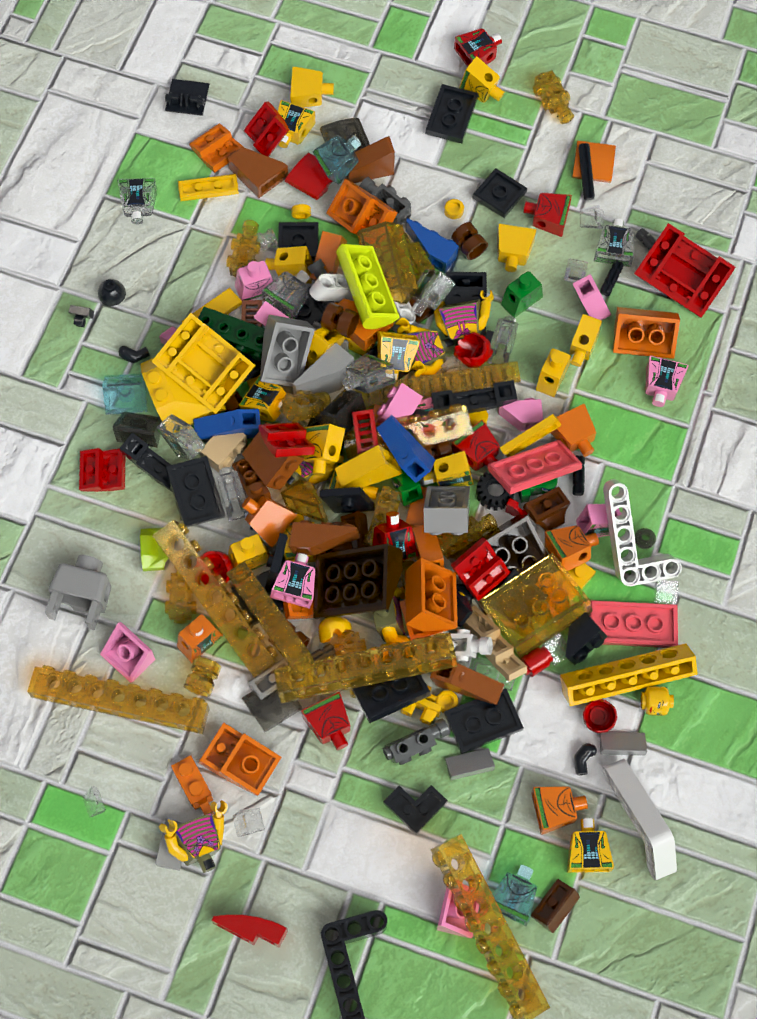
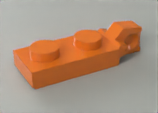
M190 755L171 765L191 806L195 810L201 808L204 815L209 813L213 815L214 813L209 802L213 801L212 794L192 756Z

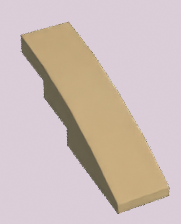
M476 606L471 607L473 613L463 624V627L466 630H470V634L476 635L477 639L481 637L492 638L493 650L491 655H485L487 659L508 681L527 673V666L514 655V647L500 635V628Z

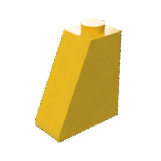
M379 445L335 468L337 474L335 478L341 488H363L403 474L393 454Z

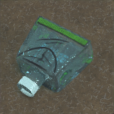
M336 135L312 152L327 177L339 185L357 165L359 159L354 151L361 145V142L355 135L348 141Z
M521 865L516 876L507 872L489 899L486 908L527 926L537 891V886L529 882L533 870Z

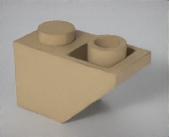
M244 433L213 436L200 450V456H207L210 466L217 472L221 470L222 473L224 469H229L234 462V458L238 454H242L247 448L246 435Z

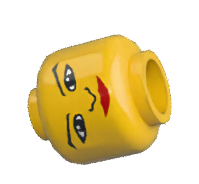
M649 686L645 689V692H641V709L645 710L647 715L665 716L668 714L669 708L674 707V695H670L668 688L664 686Z

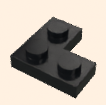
M432 785L416 801L398 786L383 801V804L417 835L447 804L448 800Z

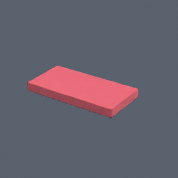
M560 439L488 464V471L510 495L582 469V462Z
M590 600V616L608 636L602 645L660 648L678 645L677 605Z

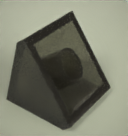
M123 412L113 424V432L117 442L124 443L131 433H134L146 442L149 447L158 448L163 422L160 417Z

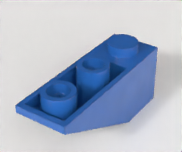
M407 218L406 232L424 259L432 267L446 273L458 256L459 246L453 240L446 239L436 231L429 230L419 222Z
M238 409L193 420L194 433L196 434L195 440L211 439L217 435L244 433L247 439L254 438L259 432V425H261L259 409Z
M393 415L377 426L376 429L399 466L415 483L431 472L435 459Z

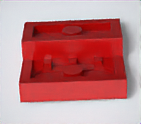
M267 101L264 102L243 131L255 142L253 146L261 154L269 157L288 133L289 128L279 112Z
M308 152L294 166L286 177L285 182L318 200L328 191L329 185L336 179L332 172L328 176L318 158Z
M298 422L259 425L262 439L275 457L314 455L315 446L306 439L307 430Z
M100 448L80 451L79 490L87 492L124 490L126 456L119 448L102 451Z
M483 537L450 565L477 601L482 599L510 574L503 560L496 555L489 542Z

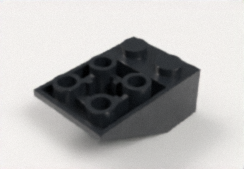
M446 272L445 283L455 285L452 288L445 286V305L476 299L483 301L480 296L482 290H484V297H487V272ZM486 326L480 333L483 336L486 335Z

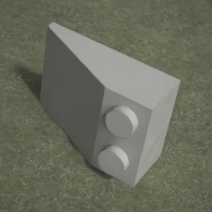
M274 315L268 316L263 337L261 382L293 387V383L304 373L315 328L309 322Z
M335 343L293 383L294 402L300 404L339 391L345 385H350L354 380V366H351L354 365V357Z
M470 486L427 487L423 508L424 533L431 535H440L442 533L462 535L468 533Z

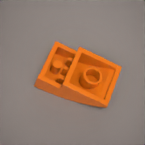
M345 179L326 214L351 233L357 234L368 244L379 247L398 212L363 188Z
M223 723L198 763L236 786L258 796L282 757L245 733L241 734L226 723Z

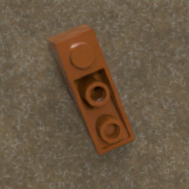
M241 459L232 464L245 498L250 497L258 502L262 496H265L272 500L268 488L263 484L246 459Z
M301 520L292 524L289 548L293 554L302 553L315 556L360 538L357 527L351 524L338 526L329 522L314 524L307 520Z
M439 657L430 676L437 687L497 705L505 686L503 683L459 663Z

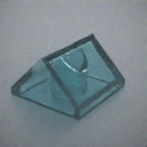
M142 373L104 377L102 387L106 415L148 412L147 386Z

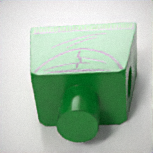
M527 271L507 286L501 305L513 318L517 317L543 298L541 282L530 271Z

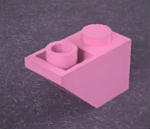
M591 274L572 283L590 317L602 321L611 316Z
M403 383L397 387L393 386L387 394L389 398L387 403H383L377 411L379 416L376 422L381 424L391 415L397 420L411 416L423 396Z
M526 398L499 407L498 414L519 431L525 432L543 420L541 399Z

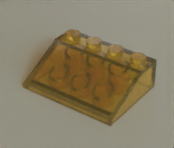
M553 553L480 600L494 623L500 628V632L506 641L514 647V652L519 659L568 628L583 613L589 614L592 612L590 599Z

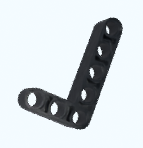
M380 910L328 923L321 930V939L342 1019H365L345 944L384 933L388 921L386 914ZM380 917L384 922L382 927L374 928L371 926L370 921L372 918ZM352 923H356L361 927V931L356 935L350 934L347 930ZM335 930L338 932V938L334 941H329L325 938L326 932ZM333 954H343L345 957L344 961L338 965L334 964L331 961ZM347 976L351 980L347 988L338 986L337 981L340 977ZM354 1000L357 1004L355 1011L347 1012L344 1010L343 1005L345 1001Z

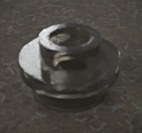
M648 528L639 529L634 536L636 545L641 549H649L656 542L655 533ZM642 536H648L649 540H643Z

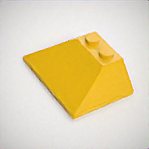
M192 313L187 316L151 361L215 414L220 411L256 366Z
M154 358L140 364L141 373L154 406L169 435L194 425V419L215 415L214 412L151 361ZM225 405L220 409V411L217 414L226 411Z

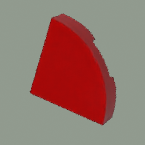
M512 498L509 499L506 505V513L514 517L517 515H527L524 509L522 510L518 507L519 502Z

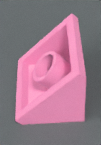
M122 622L117 623L100 653L130 683L155 661L152 650Z
M448 879L437 930L472 939L482 892L453 879Z

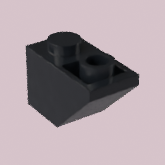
M583 613L569 626L565 656L574 665L584 661L588 653L594 648L600 647L608 637L588 613Z

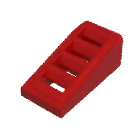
M373 409L352 412L358 454H362L378 445ZM370 419V422L359 424V420ZM371 426V430L360 431V428ZM372 434L373 438L361 439L360 436ZM373 442L374 446L363 448L361 446L363 443Z

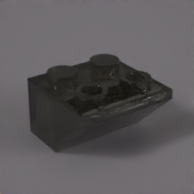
M344 389L319 413L309 426L332 424L344 428L345 435L354 426L352 412L366 410L362 393Z

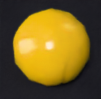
M343 616L325 618L318 626L320 642H329L334 633L341 637L344 631L352 630L351 623Z

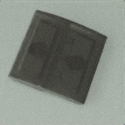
M359 118L335 121L320 128L330 156L335 157L332 160H337V157H341L335 156L333 153L336 155L344 154L343 152L338 154L343 149L340 141L346 147V150L350 146L353 153L370 145ZM359 139L361 145L355 149L352 143Z
M287 684L262 700L253 691L242 697L244 704L264 733L302 710L301 704Z

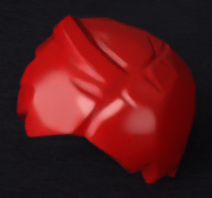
M475 332L465 334L463 339L457 341L458 346L454 347V356L469 368L480 367L488 361L493 353L490 341L485 336Z
M207 551L199 558L197 575L205 586L215 589L225 586L233 574V563L226 553Z

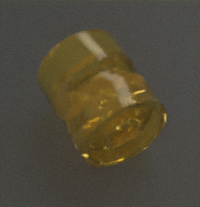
M196 656L190 668L192 673L188 674L183 685L184 688L197 695L210 697L215 686L213 680L218 679L222 667L215 661Z

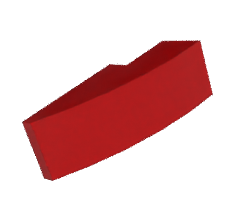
M228 914L213 916L211 920L214 925L252 945H255L259 937L280 948L288 932L287 927L255 916Z

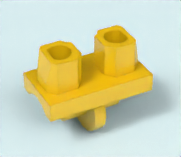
M431 694V696L401 709V713L412 717L415 708L422 710L419 721L430 726L436 717L439 718L442 706L435 703L437 696Z

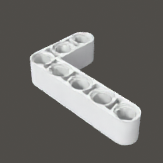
M321 274L309 290L310 295L317 301H341L344 298L354 301L344 274ZM384 274L399 317L406 318L409 324H412L416 317L413 310H411L412 307L401 282L392 274ZM398 320L394 322V326L391 328L396 333H398L397 329L400 327V325H396Z
M611 479L607 481L603 487L616 577L624 585L635 586L678 576L682 570L681 563L670 554L642 559L637 558L628 489L618 480ZM619 486V493L612 495L613 488ZM622 507L621 515L615 516L616 509ZM625 528V534L622 537H618V532ZM628 549V555L621 558L622 551ZM669 562H673L672 567L666 570V565ZM648 566H652L651 572L645 574V569ZM631 570V575L628 578H624V573Z
M622 759L603 767V773L609 786L645 842L646 863L652 878L656 881L677 872L675 841L672 832L627 761Z

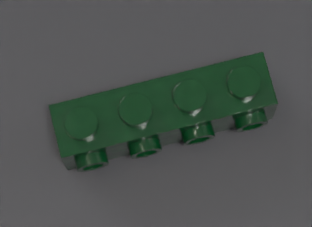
M203 307L198 319L243 355L246 353L255 360L261 361L265 328Z

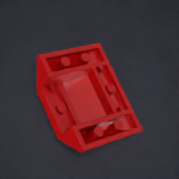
M668 223L634 274L702 318L736 267L720 256L718 258L686 238L684 236L685 233Z

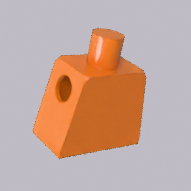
M585 404L557 416L562 425L551 432L555 439H560L571 452L579 449L584 457L592 454L594 448L590 443L595 439L596 430Z
M262 496L258 502L248 497L242 504V508L249 512L245 518L247 523L271 547L278 541L279 534H283L297 516L290 508L265 496Z

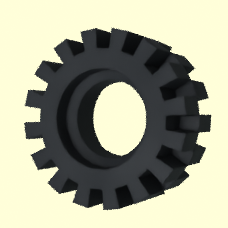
M486 471L483 476H480L477 483L478 501L481 500L482 506L487 505L486 509L490 510L491 507H494V511H497L498 507H500L502 510L507 505L509 499H513L514 494L510 495L504 489L503 494L500 496L490 495L487 489L489 485L501 484L491 473L488 474Z

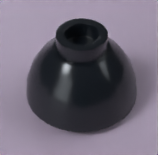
M108 279L100 284L98 298L104 305L115 306L125 299V287L118 280Z

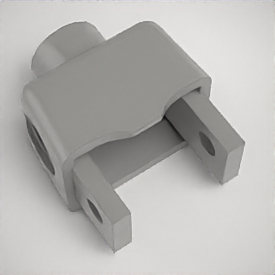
M79 555L75 566L66 563L59 564L48 589L51 596L45 613L49 619H56L60 605L64 603L71 606L75 611L83 613L89 611L85 623L88 629L95 630L100 613H105L111 591V584L107 575L101 572L102 561L91 556Z

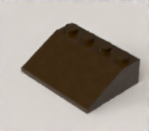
M517 515L482 536L489 542L496 555L503 560L510 573L515 569L533 584L538 583L557 571L528 515ZM481 538L449 556L451 564ZM505 579L479 601L474 598L485 615L495 610L488 605V602Z
M382 544L317 554L313 618L319 619L389 610L402 573L403 550L390 544Z

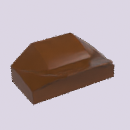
M558 486L525 503L523 509L535 524L548 531L565 523V514L570 501Z

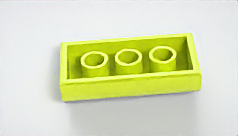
M341 244L336 254L363 327L366 329H378L400 318L373 246Z

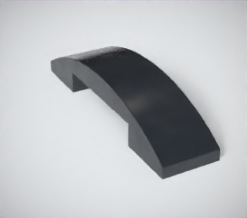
M514 380L493 383V387L452 393V390L431 393L434 413L436 414L474 413L498 408L517 401Z
M131 433L119 450L148 476L172 492L165 469L166 466L171 464L151 450L146 442L134 433Z

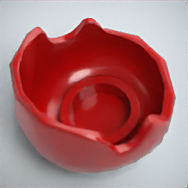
M603 699L588 703L582 714L584 724L595 733L608 732L615 726L617 721L615 707Z

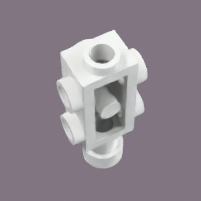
M457 629V634H450L448 630L427 638L425 649L429 652V656L435 657V661L439 657L446 660L448 658H455V661L468 662L469 658H476V653L491 655L493 641L491 637L477 639L476 635L470 634V630ZM444 644H446V647L448 648L445 651L443 649ZM465 644H467V649H466V651L464 650V645H465Z

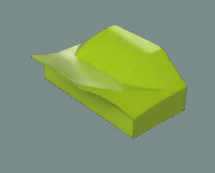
M163 528L141 529L140 548L143 572L165 570L166 561L173 555L172 532L164 531Z

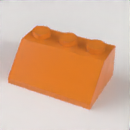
M617 307L613 353L674 359L680 325L679 314Z
M420 558L405 570L406 625L423 632L456 629L458 627L456 573Z

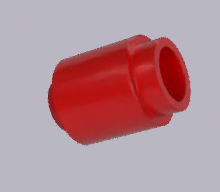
M537 647L520 658L527 666V673L524 675L534 677L550 666L553 658L546 647Z

